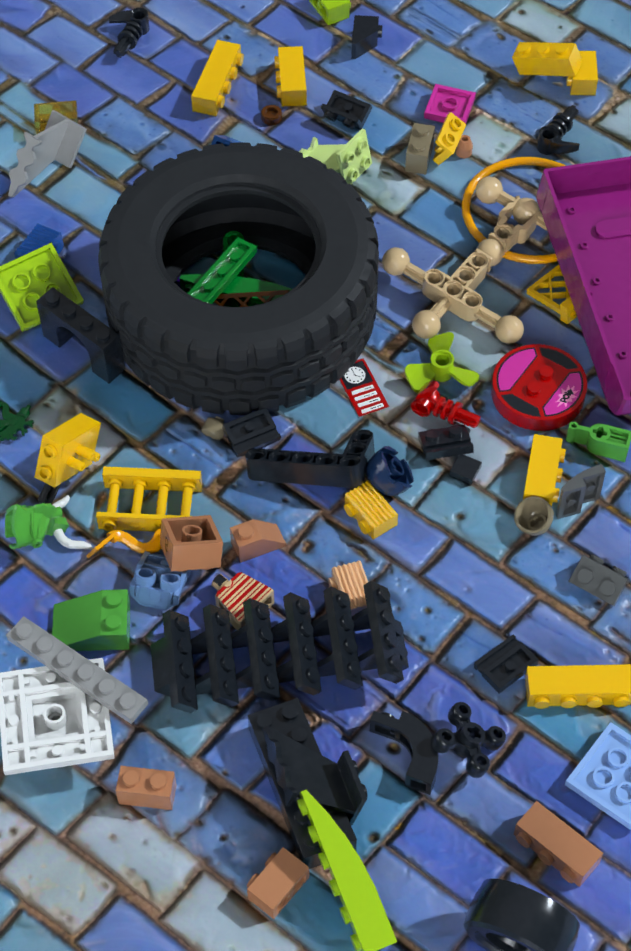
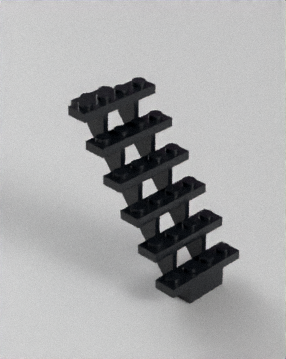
M373 581L363 585L367 608L353 616L351 615L350 599L347 593L333 587L325 589L323 593L326 614L312 622L308 599L290 592L283 596L286 620L272 628L269 606L252 598L243 602L246 625L231 633L229 611L212 604L203 608L205 631L192 639L190 636L189 617L168 610L163 613L165 637L151 645L154 691L169 696L171 707L193 713L198 710L197 695L212 693L214 702L234 707L239 704L238 689L253 687L254 695L273 702L280 698L279 683L295 681L297 690L314 696L322 692L320 677L336 675L338 684L356 690L363 686L361 671L377 669L378 677L397 684L404 680L403 670L409 668L408 652L403 636L404 630L401 622L395 620L392 614L388 588ZM371 629L374 648L358 656L354 631ZM330 635L333 654L317 662L314 637ZM289 641L292 660L277 668L273 643ZM248 647L251 665L236 674L233 649ZM208 653L209 672L195 679L192 655Z

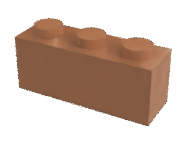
M538 801L516 823L514 835L517 841L523 847H530L535 851L543 863L549 866L552 865L559 870L561 876L569 883H575L580 887L600 864L603 852Z

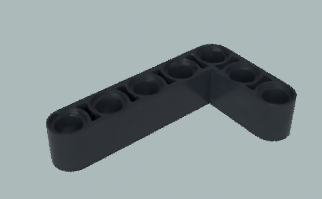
M370 430L355 431L351 435L343 454L251 449L245 454L248 478L254 481L345 488L358 487L363 483L367 475L369 459L375 454L374 436Z

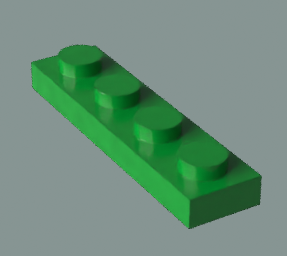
M237 237L187 294L212 304L255 256L257 246Z

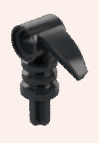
M138 7L118 12L109 17V23H126L124 29L117 36L118 44L114 48L113 53L118 58H121L128 49L135 48L137 41L142 35L149 32V18L146 9Z
M575 105L568 106L563 113H557L548 126H544L539 130L537 150L541 154H567L579 150V143L561 140L572 129V121L579 113Z

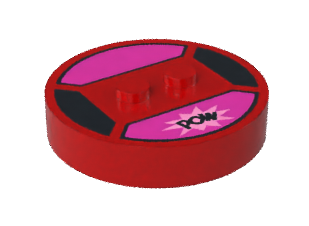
M543 344L525 345L509 351L499 360L493 372L491 396L498 412L512 424L533 431H550L569 424L579 415L585 402L587 378L580 363L564 350Z

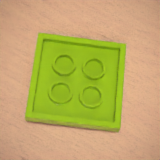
M52 242L0 266V293L22 332L41 324L36 301L51 288H55L78 306L84 303L80 292Z

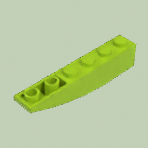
M307 790L301 791L299 793L301 799L297 800L301 814L303 816L308 815L311 826L307 827L313 843L318 841L322 852L318 853V857L323 869H329L332 880L328 882L334 897L339 896L343 907L339 908L344 923H350L354 934L350 935L355 951H377L396 943V937L376 887L361 858L328 812Z

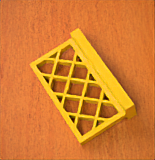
M558 264L527 288V294L559 313L560 320L569 324L577 315L565 281H551L554 277L563 276ZM565 287L566 292H552V288ZM549 288L550 293H539L537 290ZM566 298L560 305L553 301V299Z

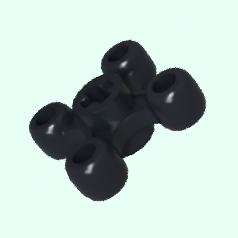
M457 702L448 712V720L452 725L456 726L457 732L453 733L446 728L439 729L431 739V746L438 753H446L453 748L458 755L467 757L465 766L467 773L473 778H480L490 767V760L481 753V747L491 751L498 750L504 744L506 734L498 726H492L484 731L480 725L470 722L472 714L470 706L464 702Z

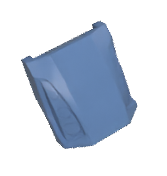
M145 551L137 564L134 577L129 586V595L142 606L167 610L179 604L183 587L191 570L171 572L164 556L150 554V552Z

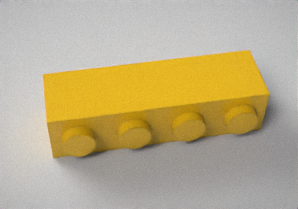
M221 40L216 41L191 95L193 112L217 116L219 109L223 108L225 96L231 90V82L236 79L238 67L243 64L244 54L241 53V44Z
M631 664L527 666L525 674L527 707L545 709L549 706H561L563 708L588 706L597 708L602 705H614L615 707L631 705Z

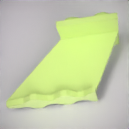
M361 129L347 144L319 145L317 138L313 137L310 147L308 149L302 148L299 151L303 153L304 158L308 156L313 157L326 164L327 169L332 168L337 173H340L345 178L347 184H352L372 164L365 129Z

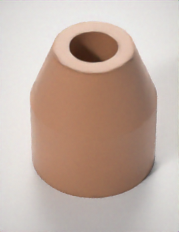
M468 135L461 136L455 149V154L459 158L465 159L472 155L473 143Z

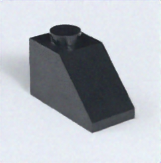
M354 16L351 59H356L377 46L378 38H382L383 25H379V16Z

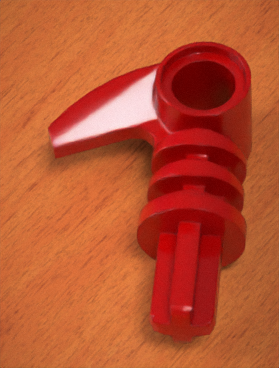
M437 381L425 383L411 403V409L417 415L428 417L433 411V416L438 417L440 414L442 420L448 417L447 420L451 425L460 422L476 428L481 419L479 415L462 409L463 404L461 402H456L453 405L454 402L449 399L446 402L445 397H440L439 392L436 390L439 387Z

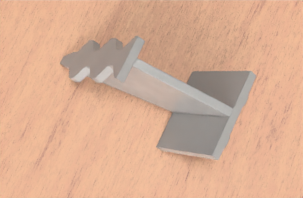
M52 110L44 131L34 136L24 132L26 145L16 153L19 162L18 166L9 171L11 184L8 196L15 197L54 160L68 168H72L87 129L59 112Z

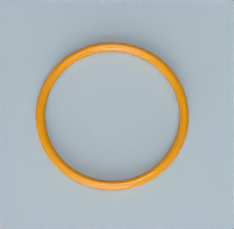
M515 157L493 163L481 170L469 182L462 198V216L473 238L478 243L487 239L476 227L470 211L471 198L479 180L488 177L496 171L513 166L530 165L554 168L566 165L539 157ZM507 251L503 256L507 260L525 264H547L558 261L555 253L525 255Z

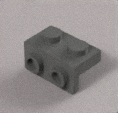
M593 554L589 558L582 555L568 582L615 606L626 584L630 582L629 579L625 578L627 572L616 566H613L612 570L603 566L604 560Z

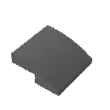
M602 464L582 471L561 488L556 512L557 519L581 513L583 503L600 498L606 473Z

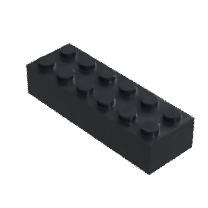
M296 698L247 715L248 728L298 856L311 869L321 865L318 853L322 852L318 841L313 843L307 828L311 826L308 815L303 816L301 814L297 801H294L292 806L286 807L285 792L277 783L276 768L269 761L267 743L263 733V728L270 726L321 754L299 699ZM324 808L346 835L356 851L357 839L346 812Z

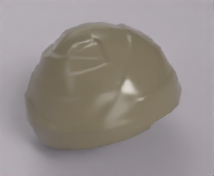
M531 496L518 504L514 513V521L520 531L531 536H538L549 530L553 522L554 512L546 500L541 497Z

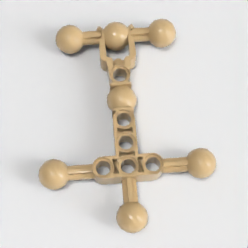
M488 176L479 180L476 186L477 198L482 203L493 204L498 202L505 207L499 212L497 225L493 233L489 234L488 239H484L478 244L475 252L469 255L451 277L438 269H430L425 272L410 263L408 253L402 248L394 247L385 251L382 257L383 269L390 275L398 276L405 274L423 285V295L436 303L430 310H421L415 314L412 320V328L418 337L428 339L436 336L441 328V317L447 311H450L465 321L472 322L480 319L495 328L496 337L503 343L513 344L521 339L524 334L522 321L513 315L501 317L482 306L483 299L474 290L484 280L486 273L491 271V267L501 262L505 252L509 251L517 243L522 244L526 242L536 229V225L547 231L539 205L534 199L509 195L503 191L502 183L495 177ZM512 215L514 220L519 223L516 226L507 224Z

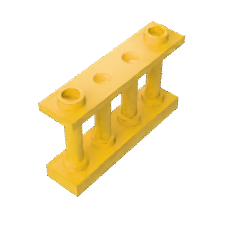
M103 466L104 487L110 488L107 511L96 513L98 528L106 531L156 532L157 529L161 528L163 518L190 517L193 492H202L201 471ZM120 489H134L131 513H116ZM144 490H159L156 514H141ZM169 491L183 492L180 516L165 515Z

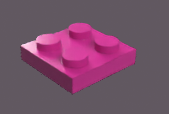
M435 84L424 112V119L444 123L447 114L451 112L466 124L475 101L476 92Z

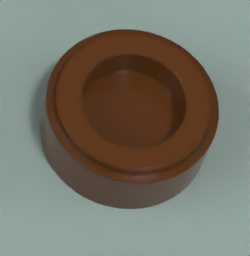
M276 105L265 106L261 110L262 122L267 125L280 123L282 120L281 108Z

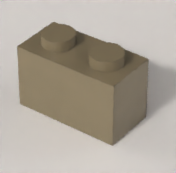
M414 123L406 152L405 172L427 174L434 145L435 126Z

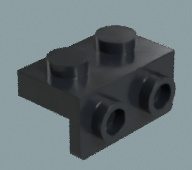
M334 90L327 105L322 104L321 109L328 120L333 122L338 120L350 129L355 127L361 130L372 110V106Z

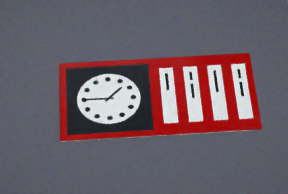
M364 358L357 360L352 367L350 366L348 372L339 379L359 417L389 407Z

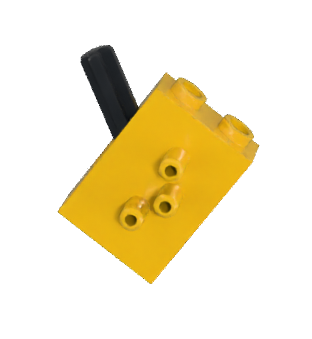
M80 413L42 436L34 478L45 483L38 498L41 504H52L64 481L83 471L93 461H99L100 453L96 452L95 448L101 422Z

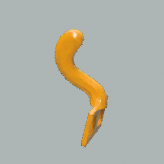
M161 528L156 530L151 540L147 543L138 541L122 530H113L106 533L107 538L94 547L86 557L89 559L109 542H121L140 554H144L145 551L150 552V554L156 553L162 549L160 546Z

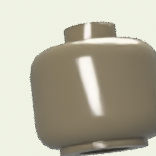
M218 416L207 418L201 432L212 439H222L225 434L222 429L223 424H225L223 423L224 420Z

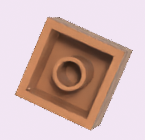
M211 515L162 519L160 546L171 572L221 568L223 541Z

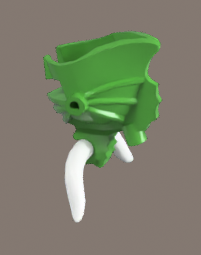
M66 495L54 504L42 503L35 504L34 506L15 504L6 510L5 537H15L16 543L9 545L10 549H18L29 545L39 548L43 545L45 536H53V534L62 546L69 549L91 550L93 546L85 541L71 540L64 534L69 524L66 518L62 517V508L69 502V495Z

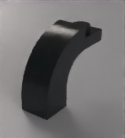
M373 711L369 731L401 743L411 756V763L405 777V786L431 795L437 775L438 752L431 746L433 736L429 729L419 719L405 711H402L399 719L386 712L379 713Z

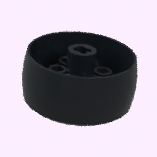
M490 878L486 879L476 892L469 906L464 921V928L469 937L486 951H573L577 942L580 923L571 912L549 897L511 881Z

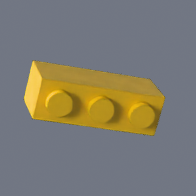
M519 42L512 56L519 75L576 77L583 61L576 43Z
M303 46L278 47V56H274L275 69H279V71H275L276 83H280V85H276L277 98H281L282 107L307 105Z
M534 434L523 500L531 496H537L546 500L551 507L553 502L558 503L560 489L555 488L556 482L561 483L563 469L558 468L559 463H564L566 449L561 448L562 438Z

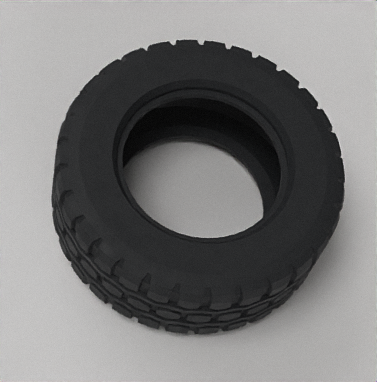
M247 142L230 143L229 146H224L222 143L204 146L201 151L197 149L177 154V159L168 158L153 167V171L147 170L133 181V186H128L120 195L107 217L99 243L98 263L109 328L120 335L124 361L140 380L148 386L151 385L153 390L168 399L175 398L176 403L196 409L198 406H201L202 411L223 414L225 410H229L230 415H248L252 413V410L257 411L262 408H267L268 412H274L279 410L280 405L289 408L305 402L306 396L313 398L329 388L330 383L335 384L348 372L350 366L354 365L373 331L377 313L379 243L373 219L358 192L351 184H347L345 178L332 168L327 169L326 164L310 156L304 158L303 153L292 149L283 148L277 150L275 145L257 143L255 146H251ZM230 231L240 232L244 240L256 245L257 249L269 251L288 259L306 275L294 289L285 295L264 304L248 307H225L203 302L187 294L175 284L178 277L194 262L210 254L223 251L224 236Z

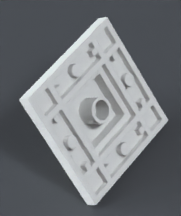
M103 658L90 659L91 662L105 670ZM46 666L0 673V733L3 771L5 775L115 759L110 711L107 707Z

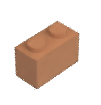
M120 766L116 786L118 803L172 810L177 787L175 772Z
M284 847L278 854L274 852L267 859L265 869L260 874H254L247 884L248 899L272 919H275L309 879V867Z

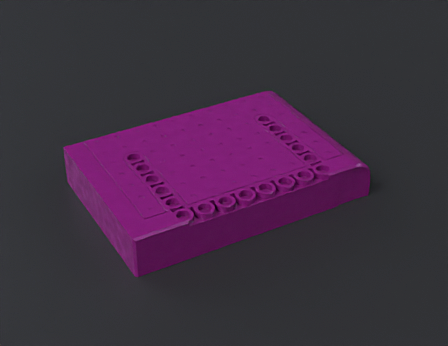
M631 156L544 169L536 199L603 393L613 414L618 416L631 414Z

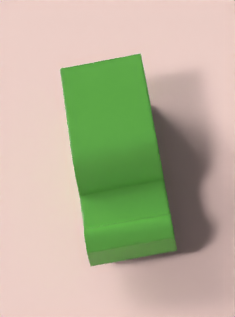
M570 422L566 441L586 445L587 450L592 454L625 462L631 442V431L600 423L586 427L578 425L577 422Z

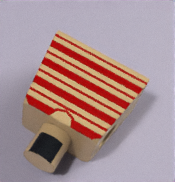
M238 572L230 580L219 574L212 581V587L218 591L215 595L216 606L229 611L230 623L236 630L246 625L244 601L252 598L268 605L269 608L274 604V590L242 572Z

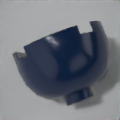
M390 446L382 447L369 459L367 463V480L370 481L379 493L386 496H396L411 488L413 485L410 484L414 482V478L407 462L404 459L400 461L395 456L398 452Z

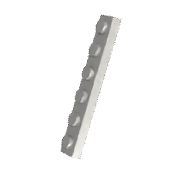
M23 616L7 633L8 641L130 724L147 707L148 699Z

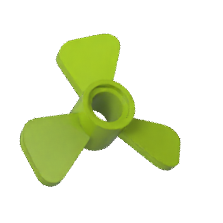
M452 332L442 333L428 340V348L432 353L430 363L408 364L405 367V376L414 392L418 393L425 383L432 380L446 382L453 377L462 385L468 387L473 386L479 380L477 372L454 366V356L450 352L454 340Z

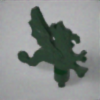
M0 401V408L3 407L2 418L4 419H0V441H15L17 436H13L17 435L16 432L20 430L22 431V436H25L28 430L24 429V426L33 428L32 424H34L33 420L25 421L30 415L29 410L32 407L30 405H27L26 408L22 407L15 415L10 413L9 405L6 402Z

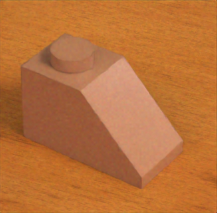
M252 519L230 527L231 544L240 563L286 546V542L277 524Z

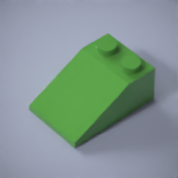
M128 589L101 590L54 604L52 635L75 651L128 650L130 645L131 607Z

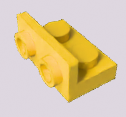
M451 112L447 114L435 141L437 145L434 149L436 153L433 161L438 165L454 154L466 127V124Z

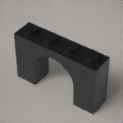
M51 288L36 301L45 338L60 348L76 335L89 353L92 372L108 384L125 370L121 339L118 333L55 288Z

